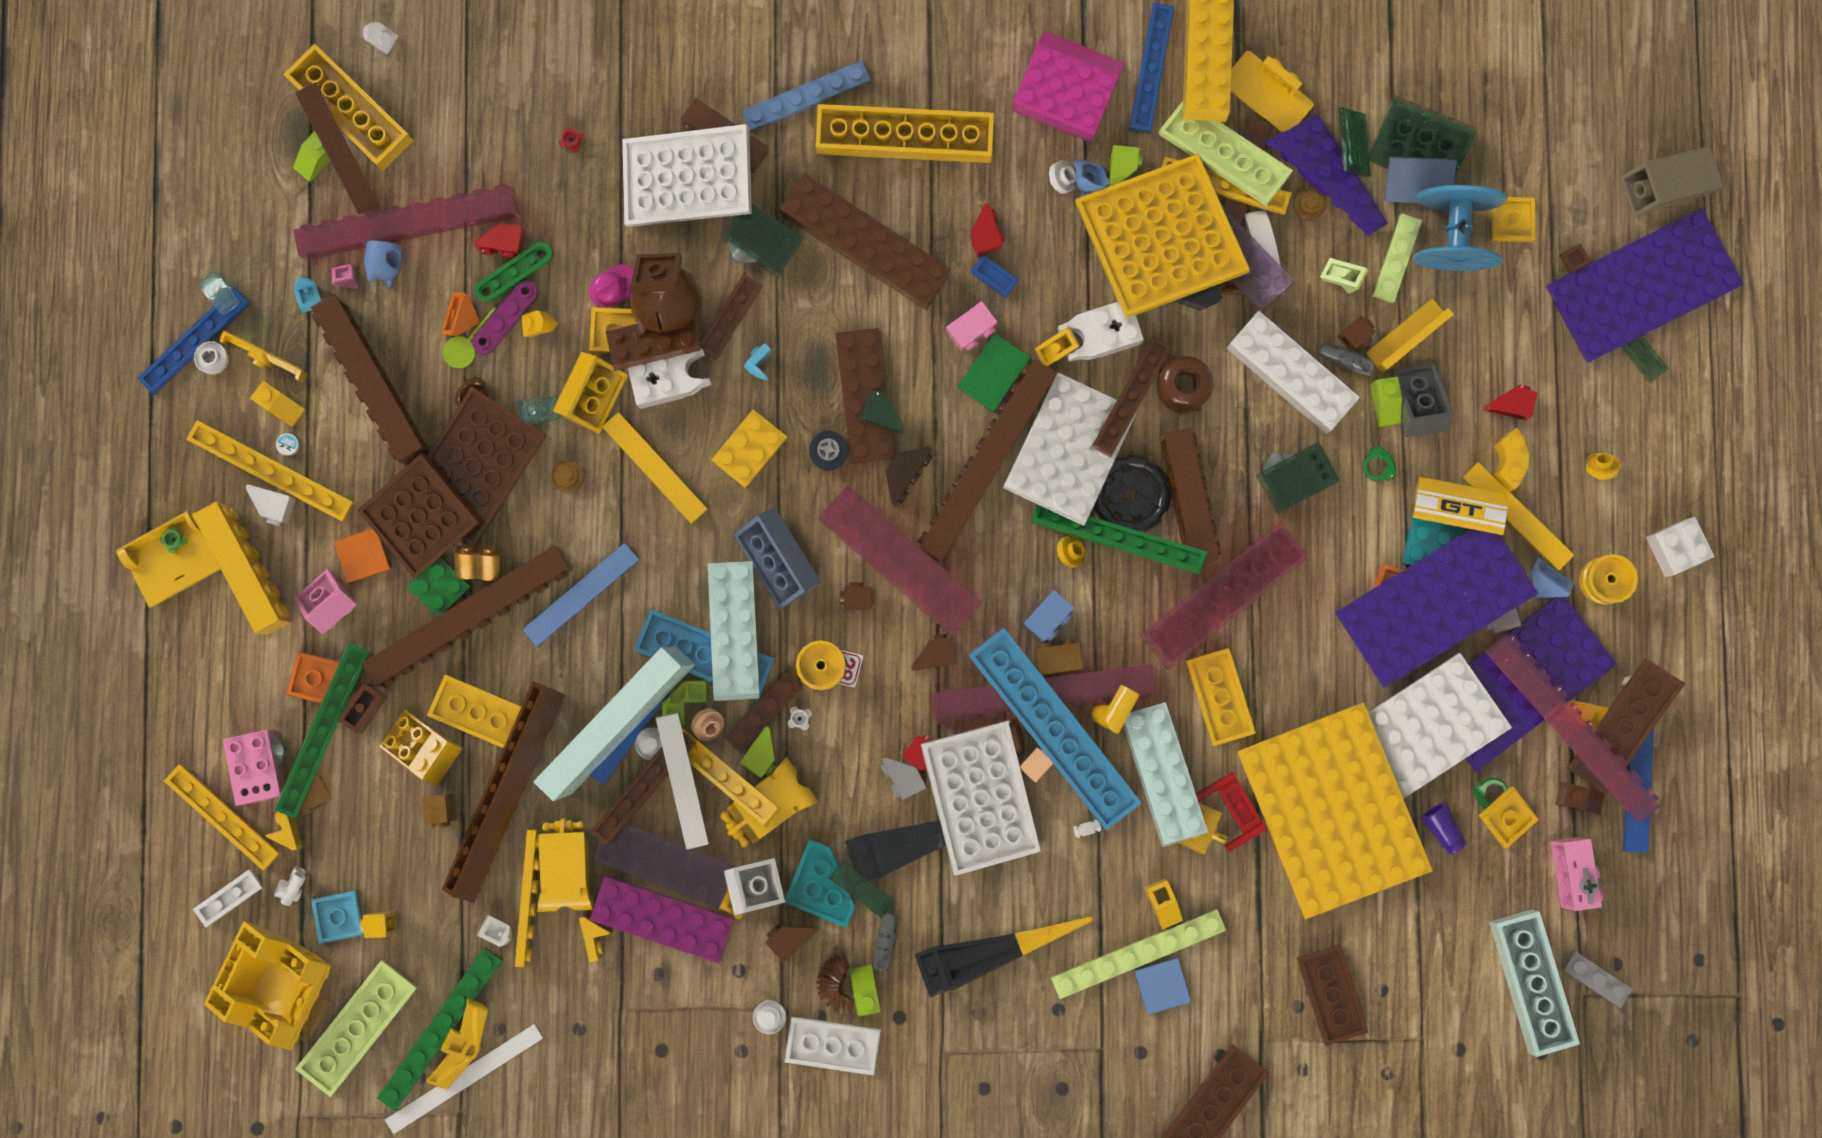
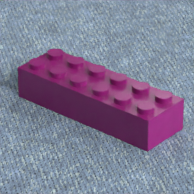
M607 875L603 879L590 920L719 963L735 918Z

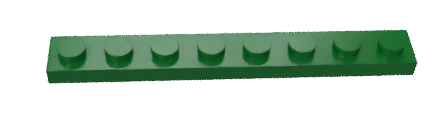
M1037 505L1031 520L1032 524L1198 575L1201 574L1208 556L1206 551L1091 516L1088 517L1083 526L1040 505Z
M347 643L273 810L296 819L339 722L337 720L345 709L363 668L362 663L366 661L369 651Z
M486 947L483 948L377 1097L378 1100L393 1111L399 1108L441 1049L450 1029H455L463 1018L467 998L476 1000L503 962V959Z

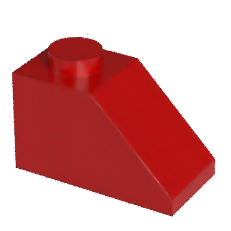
M1518 385V387L1511 389L1485 405L1483 411L1527 421L1532 418L1538 392L1531 391L1529 386Z

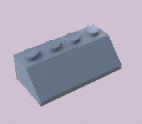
M776 508L757 515L734 534L748 560L753 562L754 570L779 610L809 593L822 583Z

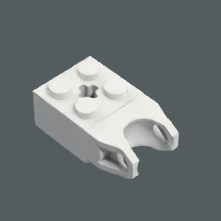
M1118 302L1078 314L1069 322L1057 328L1058 332H1061L1065 328L1070 327L1071 331L1080 335L1083 341L1082 347L1068 355V362L1092 360L1141 345L1144 340L1136 315L1125 319ZM1112 324L1119 327L1118 332L1115 329H1110Z
M701 349V351L628 368L636 405L643 409L683 399V397L694 395L702 388L712 385L710 378H692L688 374L691 363L705 356L704 350ZM657 376L659 380H656L657 384L654 385L651 379Z

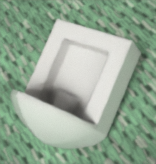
M380 22L369 23L363 29L364 40L384 54L389 53L398 38L397 34Z
M487 915L477 936L501 947L512 940V928L508 924Z

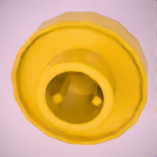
M1600 452L1594 453L1587 458L1586 471L1592 477L1606 480L1618 475L1620 462L1615 456Z
M1068 535L1059 540L1057 552L1061 562L1068 568H1076L1082 565L1086 558V552L1080 539Z

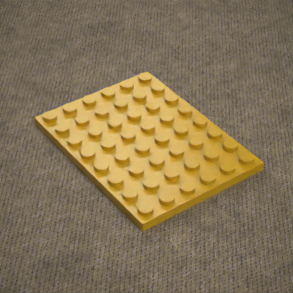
M1364 702L1237 751L1305 919L1433 871Z

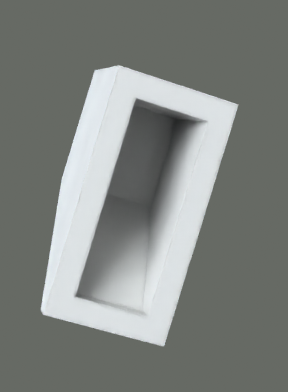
M246 485V490L260 516L267 518L266 523L280 526L281 522L288 524L295 498L252 485Z

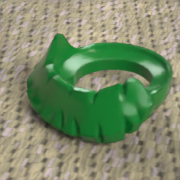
M1381 446L1371 448L1369 455L1366 456L1362 464L1365 476L1373 481L1384 479L1390 481L1397 473V468L1391 454ZM1383 458L1386 461L1387 467L1380 476H1372L1367 471V464L1371 459Z
M1489 778L1483 782H1477L1474 786L1475 789H1473L1474 798L1486 809L1493 803L1487 801L1484 797L1486 788L1491 784H1499L1505 792L1508 787L1504 781L1498 778Z

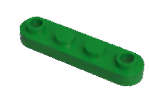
M544 242L535 243L479 281L475 287L476 296L484 303L493 302L549 264L553 258L552 249ZM540 252L546 253L544 258L538 257ZM486 289H491L489 295H484Z

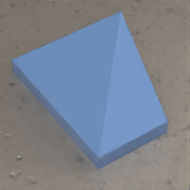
M1537 557L1531 569L1533 586L1539 593L1535 597H1568L1571 594L1574 582Z

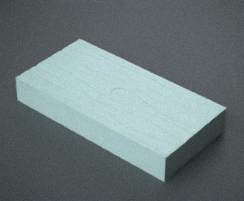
M677 646L661 647L533 782L552 801L573 794L695 664Z

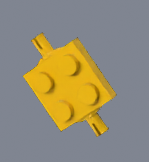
M1199 803L1208 832L1205 835L1178 842V844L1204 855L1209 843L1213 839L1225 845L1229 836L1217 831V824L1222 813Z

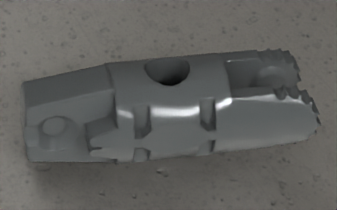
M1326 342L1319 345L1321 357L1331 361L1334 365L1365 375H1370L1374 367V361L1358 352Z
M894 913L885 914L884 918H882L881 929H878L874 950V969L879 971L889 970L898 936V932H896L898 915Z

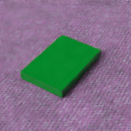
M994 333L957 386V389L994 413L1031 357Z

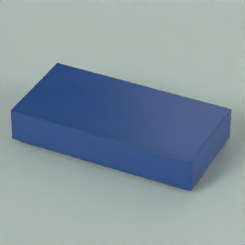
M984 254L970 272L1005 299L1019 282V279Z

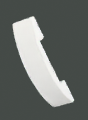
M1266 210L1244 214L1247 234L1250 236L1262 299L1284 295L1278 250Z

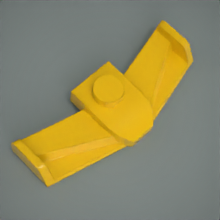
M227 331L222 332L220 342L226 346L232 343L248 351L247 355L254 359L253 364L263 369L266 366L274 369L275 365L296 375L295 380L301 383L304 382L307 372Z
M468 998L460 1031L451 1028L441 1047L442 1052L448 1055L430 1077L426 1079L427 1083L446 1090L451 1087L471 1061L476 1059L481 1049L480 1044L489 1009L482 1003Z

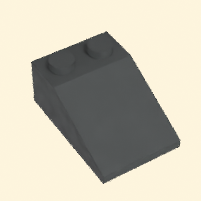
M1427 363L1391 369V376L1398 377L1402 396L1401 424L1406 437L1449 431L1454 413L1435 364Z

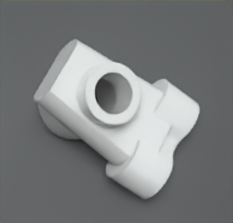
M294 867L289 881L280 880L274 896L281 898L282 904L290 906L293 901L297 902L302 893L300 887H302L306 879L304 876L306 871L300 867Z

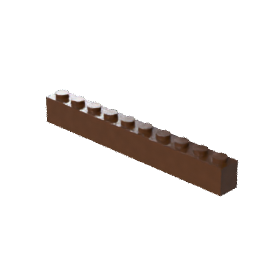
M1034 359L1032 364H1026L1021 373L1024 375L1020 383L1016 381L1010 391L1013 395L1009 402L1004 400L998 410L1001 412L998 420L993 418L987 428L990 433L986 439L983 437L980 439L976 446L977 454L975 457L970 456L964 465L967 469L963 476L958 475L952 485L955 487L951 495L947 493L941 503L944 506L940 514L935 512L930 520L931 529L928 533L924 531L918 540V543L921 544L919 550L941 563L1057 375V372Z
M554 545L372 656L362 664L375 686H384L386 688L396 682L395 678L401 674L405 676L413 672L415 665L420 662L425 664L434 659L433 654L440 650L445 652L454 646L453 642L461 639L462 641L473 635L472 631L478 627L482 629L492 623L491 619L499 615V617L508 614L511 611L510 607L513 605L526 603L530 600L529 596L536 591L539 594L547 590L549 583L554 580L559 582L569 576L567 572L572 569L559 548Z
M532 681L441 889L452 897L474 903L479 895L481 886L490 870L494 856L499 850L501 840L508 829V824L517 808L522 792L526 788V783L535 767L539 753L544 747V742L553 726L554 719L562 705L565 694Z

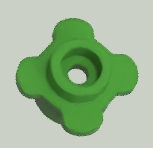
M172 527L161 536L160 542L168 547L170 553H176L181 545L187 543V537L182 536L178 527Z

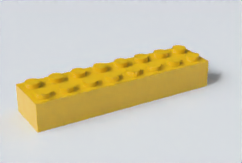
M818 104L816 154L991 163L994 113Z

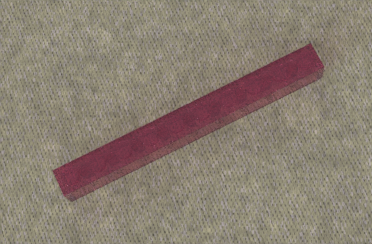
M501 184L491 190L476 189L473 193L466 195L464 193H456L447 199L437 197L430 199V202L427 203L412 202L403 208L392 206L383 212L368 211L365 215L358 217L356 215H348L339 221L329 219L322 221V224L319 225L304 224L299 229H294L293 231L298 256L303 260L366 248L367 241L391 243L519 217L513 188L506 184Z
M1504 633L1484 650L1485 653L1638 823L1642 822L1660 807L1656 802L1659 797L1651 788L1646 790L1641 785L1644 780L1635 771L1632 773L1628 771L1625 767L1628 763L1620 754L1615 756L1610 751L1613 746L1605 737L1600 739L1594 733L1598 729L1588 719L1584 722L1579 716L1582 711L1574 703L1569 705L1564 698L1567 695L1559 686L1554 688L1548 682L1552 678L1543 668L1539 671L1533 665L1537 661L1528 651L1525 654L1522 653L1518 648L1521 645L1520 642L1513 635L1508 637Z
M1152 664L1044 678L1063 703L1071 702V707L1085 705V700L1092 699L1093 704L1107 702L1106 698L1114 697L1120 684L1138 693V698L1151 696L1150 692L1156 691ZM992 685L930 693L933 720H938V724L952 722L951 718L960 717V721L974 719L973 715L982 714L983 718L995 717V712L1004 711L1005 715L1014 714Z

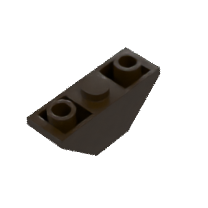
M929 446L898 452L886 469L885 473L892 505L896 506L898 502L900 504L904 502L909 494L906 490L910 484L913 486L916 484L921 476L918 472L922 466L927 467L931 462L933 456L930 455L932 448Z

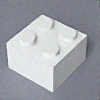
M1696 517L1685 519L1646 537L1665 577L1676 575L1714 557Z
M775 858L724 871L734 915L785 903Z

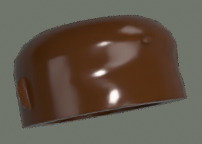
M1173 356L1172 360L1162 368L1156 383L1157 393L1162 403L1172 411L1179 413L1201 411L1202 406L1211 396L1214 386L1213 376L1208 366L1203 361L1191 356ZM1179 375H1189L1193 378L1195 382L1193 392L1185 394L1176 388L1175 381Z

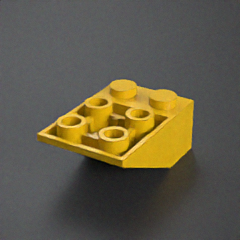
M405 709L380 745L384 751L421 780L436 786L439 785L463 749Z

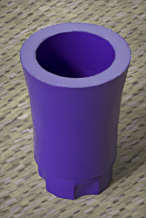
M1447 802L1437 804L1421 815L1420 819L1430 829L1448 854L1456 853L1467 845Z

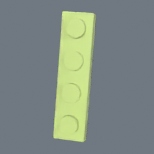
M1403 213L1399 215L1372 295L1373 297L1390 303L1395 302L1422 220Z

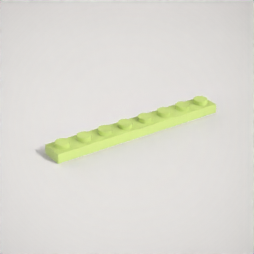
M1215 909L1052 976L1051 980L1059 999H1062L1226 931L1218 910Z

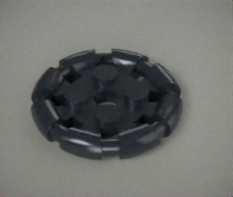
M1127 455L1126 458H1115L1107 475V478L1111 477L1114 481L1111 486L1104 482L1093 507L1099 519L1147 532L1157 526L1162 521L1161 517L1163 514L1168 512L1171 502V491L1168 490L1167 485L1169 481L1163 470L1157 464L1153 465L1148 462L1149 459L1145 457ZM1129 466L1130 472L1122 474L1121 468ZM1142 469L1150 473L1147 479L1140 474ZM1158 485L1160 493L1153 494L1154 489L1152 486ZM1128 489L1135 490L1137 493L1136 500H1127L1125 491ZM1109 496L1110 503L1104 504L1102 497ZM1151 504L1157 507L1154 513L1148 511ZM1115 511L1122 515L1120 520L1112 517ZM1140 516L1141 522L1133 523L1132 517Z

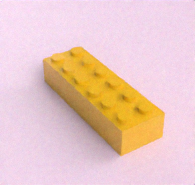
M1187 0L1182 120L1226 122L1228 118L1231 94L1234 0Z
M316 44L309 48L283 74L298 90L316 83L340 131L382 172L413 142L409 134Z
M214 502L192 514L254 633L270 635L292 623L289 619V616H291L289 609L285 604L282 605L278 598L281 596L279 590L275 585H271L268 579L270 574L264 565L261 566L258 560L260 555L254 546L251 547L248 541L250 537L247 530L243 526L241 527L237 521L239 519L237 511L233 507Z

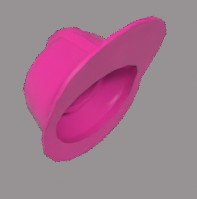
M618 264L598 275L589 287V296L592 302L600 308H612L627 299L634 269L625 264Z

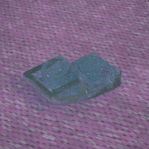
M216 270L198 284L222 316H225L241 303Z

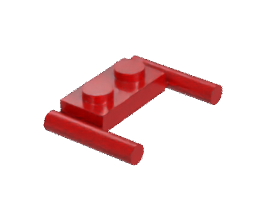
M1233 772L1195 793L1198 802L1218 791L1228 811L1243 833L1224 845L1228 853L1267 830Z

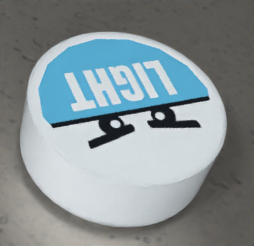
M285 433L278 437L276 448L279 453L285 456H293L300 449V441L296 436Z

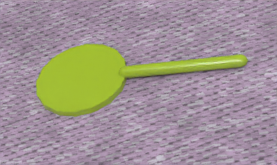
M496 307L492 308L468 338L456 336L450 338L445 343L442 354L449 366L462 369L468 367L473 362L476 350L471 341L497 310Z

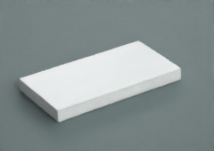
M792 1016L785 1062L874 1076L881 1029Z

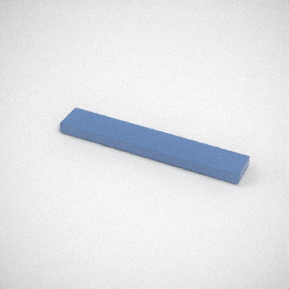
M624 543L522 630L537 647L540 646L640 560Z

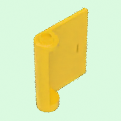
M187 510L116 550L122 564L131 570L149 608L160 604L221 570L192 516L196 512L192 513ZM172 527H178L182 536L187 537V543L181 545L176 553H170L168 547L160 542L161 536Z

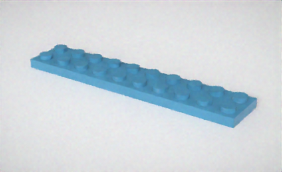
M1004 627L968 654L1105 830H1108L1141 804L1135 793Z

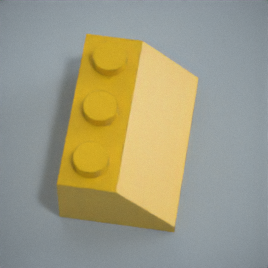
M581 352L553 412L600 434L602 426L605 424L628 375L621 370L614 371L612 365L594 355Z

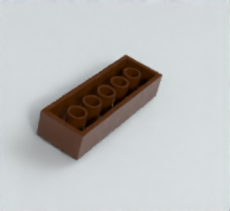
M1191 427L1166 432L1159 441L1181 543L1206 551L1208 556L1205 564L1213 563L1219 559L1221 547L1219 541L1216 542L1214 537L1217 529L1215 521L1210 518L1209 511H1212L1210 498H1206L1205 495L1207 482L1205 476H1201L1200 468L1203 465L1200 454L1197 455L1195 446H1198L1196 433H1192Z

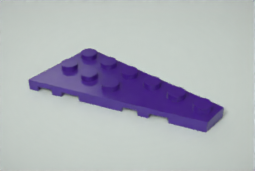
M1319 114L1266 142L1270 148L1274 147L1282 154L1280 157L1284 161L1291 162L1297 168V172L1322 195L1325 193L1333 200V205L1337 208L1341 207L1349 215V219L1368 236L1388 224Z

